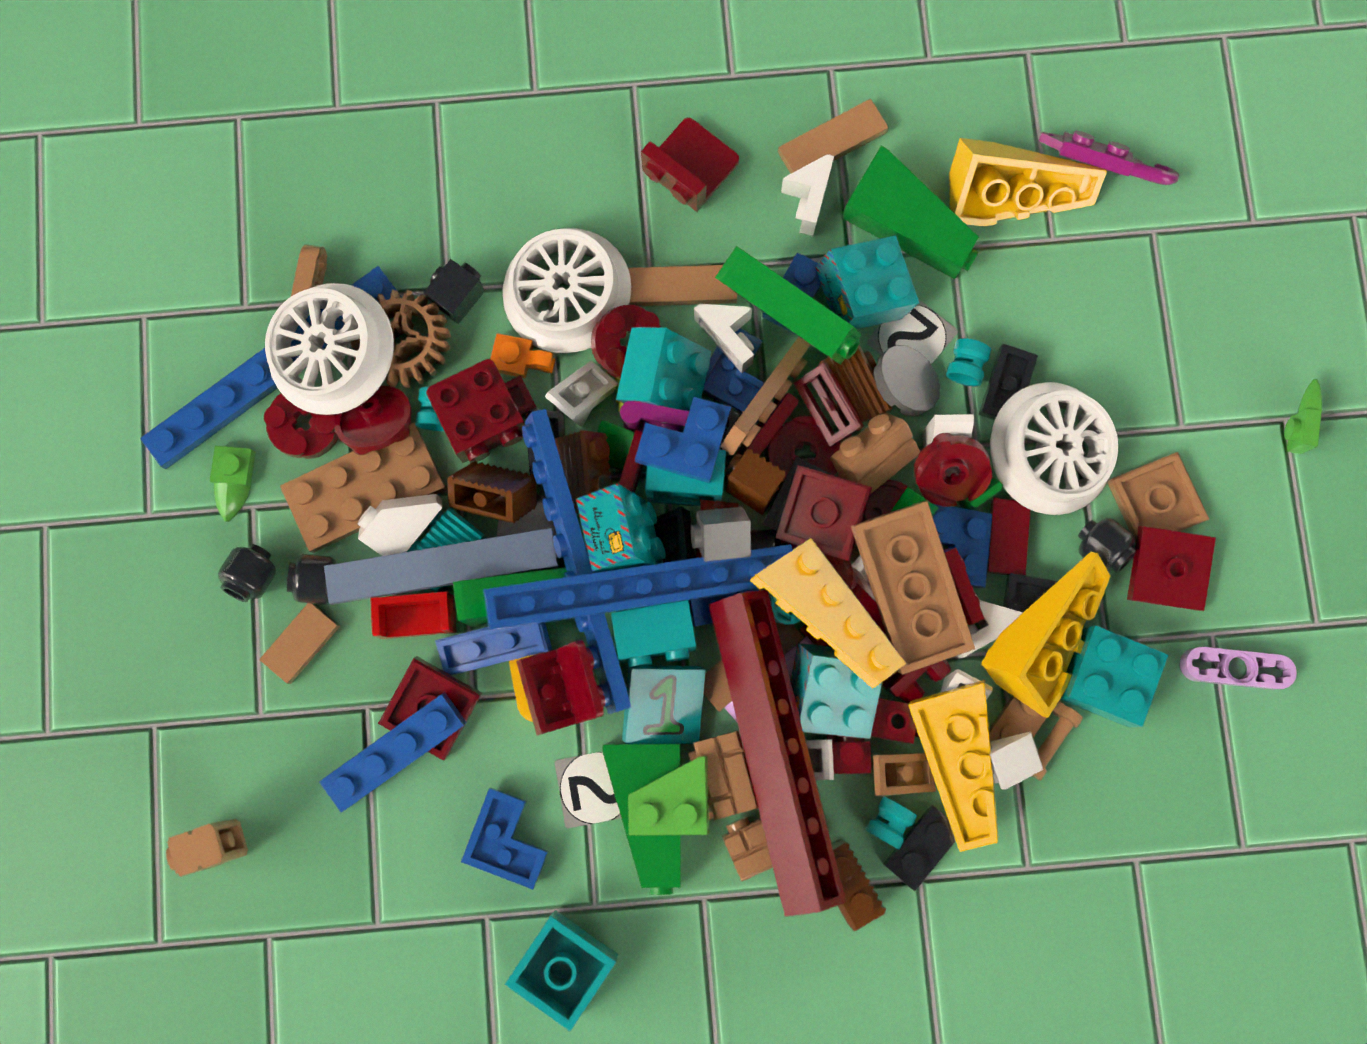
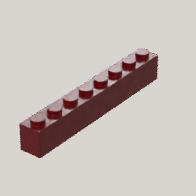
M768 591L742 592L711 603L709 608L784 915L786 917L818 913L846 903Z

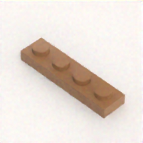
M800 337L796 339L720 446L723 450L733 455L741 443L747 447L750 445L761 429L755 424L757 420L763 424L767 421L777 406L772 402V399L776 398L781 401L793 384L787 378L791 376L796 380L808 361L802 357L810 347L809 343Z

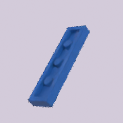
M444 692L327 775L319 783L342 813L459 730L467 722Z

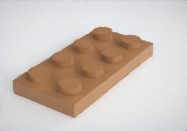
M414 422L409 424L410 433L403 441L394 442L383 449L371 451L365 455H358L352 451L280 485L309 552L315 553L359 532L361 526L357 523L363 513L370 506L376 509L382 500L431 494L437 495L447 490L426 443Z
M922 501L852 525L851 528L887 638L906 663L898 669L899 673L903 675L974 650L975 646L928 502Z

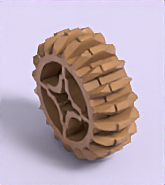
M392 289L389 300H386L382 294H378L377 300L387 314L388 319L394 317V320L390 323L393 332L394 350L391 366L385 377L387 384L395 388L400 379L402 385L405 388H409L411 378L415 377L419 384H423L424 377L422 374L428 371L430 375L436 376L437 372L432 366L434 362L442 365L445 364V359L439 352L450 351V345L444 341L451 336L449 329L443 327L447 320L443 314H438V306L435 303L428 304L426 296L422 294L415 299L413 292L406 290L401 298L398 291ZM412 316H416L427 323L428 337L422 336L420 332L413 331ZM406 334L407 338L405 341L401 340L402 343L400 344L395 343L397 337L401 339L400 335ZM360 339L350 341L351 347L358 351ZM421 352L417 357L406 362L411 354Z

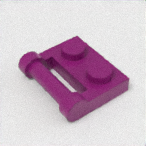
M627 401L620 409V415L624 421L623 427L633 432L635 430L643 432L645 423L683 433L689 411L638 401Z

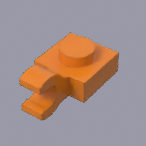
M496 334L490 359L494 361L501 374L515 377L521 375L522 378L526 379L528 368L553 373L556 359L552 358L553 353L533 351L532 340Z

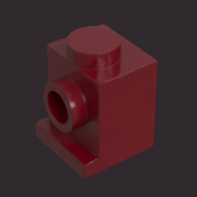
M879 698L871 737L914 744V738L919 737L909 704ZM895 714H900L904 719V724L899 729L894 728L891 724V718Z
M826 735V740H832L834 774L871 773L870 742L865 741V738Z

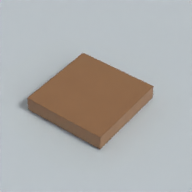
M1178 452L1107 481L1129 531L1135 537V543L1138 526L1180 532L1209 520Z

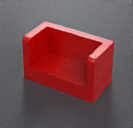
M448 592L370 598L373 637L392 639L457 633L455 596Z

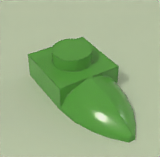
M1313 379L1308 385L1297 414L1291 416L1286 423L1284 437L1288 440L1287 452L1303 454L1318 447L1322 412V394L1318 379Z
M215 445L209 481L214 484L216 506L225 522H229L237 515L248 497L256 454L252 449Z

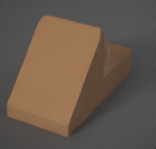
M925 753L873 755L875 795L936 792L935 780Z

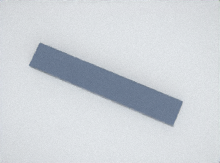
M548 528L324 566L328 601L329 604L335 605L453 585L455 581L558 567V561L553 543V530Z

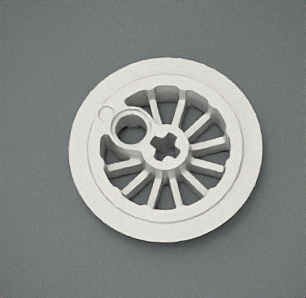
M577 228L547 231L528 241L511 261L503 284V304L512 327L522 338L532 340L533 346L554 353H574L591 348V334L596 323L609 310L622 305H629L631 297V278L627 264L620 252L600 235ZM575 250L572 258L566 265V251ZM558 251L559 263L554 265L548 255ZM585 254L594 257L578 267ZM541 259H544L550 270L546 271L536 266V264ZM598 267H601L605 272L603 276L584 277ZM531 273L544 278L543 280L526 281ZM561 283H564L565 285L570 284V287L567 290L563 287L559 288L558 286ZM604 286L601 296L583 289V287ZM534 290L529 298L525 300L526 291ZM581 298L596 304L587 314L584 313L578 303ZM546 299L554 301V307L551 311L546 310L541 311V313L537 311L542 301ZM574 305L580 318L567 323V307Z
M342 283L317 285L288 298L273 315L265 339L266 357L277 388L295 406L307 412L321 415L343 413L367 401L378 390L387 376L394 350L391 324L381 305L360 288ZM309 314L311 317L312 326H310L308 322L305 320L307 319V316ZM343 315L345 325L340 330H336L334 327L335 321L339 316ZM298 325L304 330L303 335L294 333ZM293 339L301 341V344L290 347ZM360 339L358 351L347 348V344L350 341ZM324 343L328 344L326 349L322 348ZM300 355L294 362L292 361L291 357ZM346 355L356 357L350 370L342 362ZM333 365L342 373V377L335 382L331 370ZM306 368L302 381L298 375ZM320 369L323 384L320 387H315L314 385Z
M1044 382L1021 389L1002 406L992 427L990 452L995 473L1003 484L1004 489L1012 498L1035 512L1048 515H1063L1085 507L1101 493L1117 461L1118 438L1110 416L1097 401L1069 385ZM1041 407L1047 408L1050 422L1040 412ZM1060 408L1066 409L1063 419ZM1076 415H1077V417H1078L1077 419H1078L1080 422L1073 428L1074 422H1075V418H1076ZM1030 419L1044 434L1027 428ZM1024 438L1037 442L1036 449L1026 451ZM1083 441H1085L1088 446L1087 457L1083 456V454H1085L1082 449ZM1037 455L1041 462L1032 470L1027 457ZM1052 465L1048 482L1045 483L1040 479V475ZM1075 469H1076V470L1080 473V475L1083 477V478H1081L1079 481H1078V479H1077V475H1076ZM1062 471L1066 483L1065 489L1059 488Z

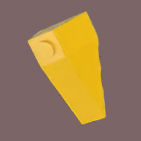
M960 138L949 172L950 209L965 224L985 227L996 225L998 220L1013 217L1021 220L1029 218V214L1049 210L1056 213L1095 205L1107 170L995 142Z
M1090 552L1005 628L994 644L988 649L985 658L981 662L998 686L1046 718L1050 716L1068 687L1072 677L1071 674L1066 673L1074 652L1081 654L1085 643L1081 640L1083 627L1086 620L1095 618L1111 576L1098 553Z

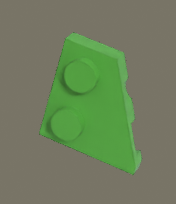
M700 756L628 795L629 835L709 834L707 756Z

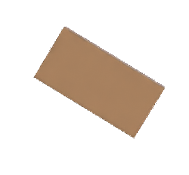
M307 603L259 660L284 682L291 684L340 626L315 604Z

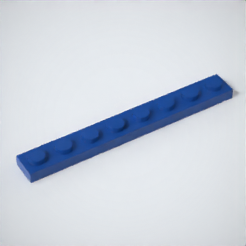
M379 266L352 284V286L367 292L378 303V294H382L386 300H389L392 289L397 290ZM309 315L305 320L308 322L310 326H312L311 317ZM343 315L339 316L335 321L334 327L336 330H340L345 325ZM298 325L294 333L303 335L304 330ZM293 339L290 347L301 344V341ZM324 343L322 348L326 349L328 344ZM265 348L140 438L160 467L168 469L277 389L270 372ZM300 355L291 357L292 361L294 362Z
M543 409L531 412L525 421V425L522 426V434L526 447H532L536 462L532 464L533 474L537 484H542L546 498L543 499V508L547 520H553L557 535L553 536V543L557 556L564 558L567 572L564 573V578L592 574L593 571L547 411ZM605 613L576 617V625L580 632H585L588 648L591 650L594 658V669L598 677V685L605 696V707L608 714L632 708Z
M790 544L751 550V557L704 561L702 557L484 589L483 595L489 631L758 590L759 588L750 580L757 573L791 552L792 546Z

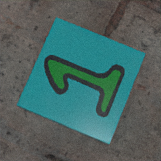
M702 666L628 667L626 689L632 708L625 709L622 741L625 744H694L699 742L706 670Z

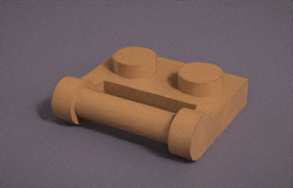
M1011 696L989 728L990 741L1030 731L1034 737L1047 718L1041 716L1014 696ZM1060 701L1052 711L1060 719L1038 749L1043 770L1032 775V777L1039 781L1046 774V765L1073 727L1077 728L1083 720V717L1078 712Z

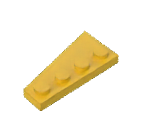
M811 538L757 573L750 580L760 590L764 587L778 600L775 603L787 614L791 611L808 626L806 630L817 640L822 638L835 649L834 655L871 688L879 685L906 664Z
M985 680L910 701L909 708L959 851L962 852L997 843L999 837L993 768L990 756L991 745Z

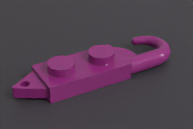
M1074 131L1073 134L1064 132L1063 135L1041 132L1038 140L1058 150L1061 156L1128 177L1131 175L1161 185H1172L1179 180V174L1174 169L1161 164H1155L1154 167L1146 165L1139 159L1134 158L1133 153L1129 152L1130 148L1126 145L1110 141L1108 145L1096 142L1093 135L1083 131Z

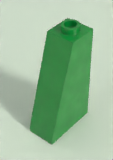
M881 145L846 204L842 219L879 239L896 236L901 251L953 279L957 277L961 268L968 272L979 253L973 249L979 236L893 153Z
M738 246L734 248L715 277L739 296L841 365L844 359H850L857 351L860 344L858 339L862 333Z
M559 568L453 582L458 621L470 627L488 624L483 595L484 589L564 578V573L567 572V569Z
M680 744L602 745V753L641 888H650V894L652 895L673 894V888H681V835H629L628 795L679 768Z

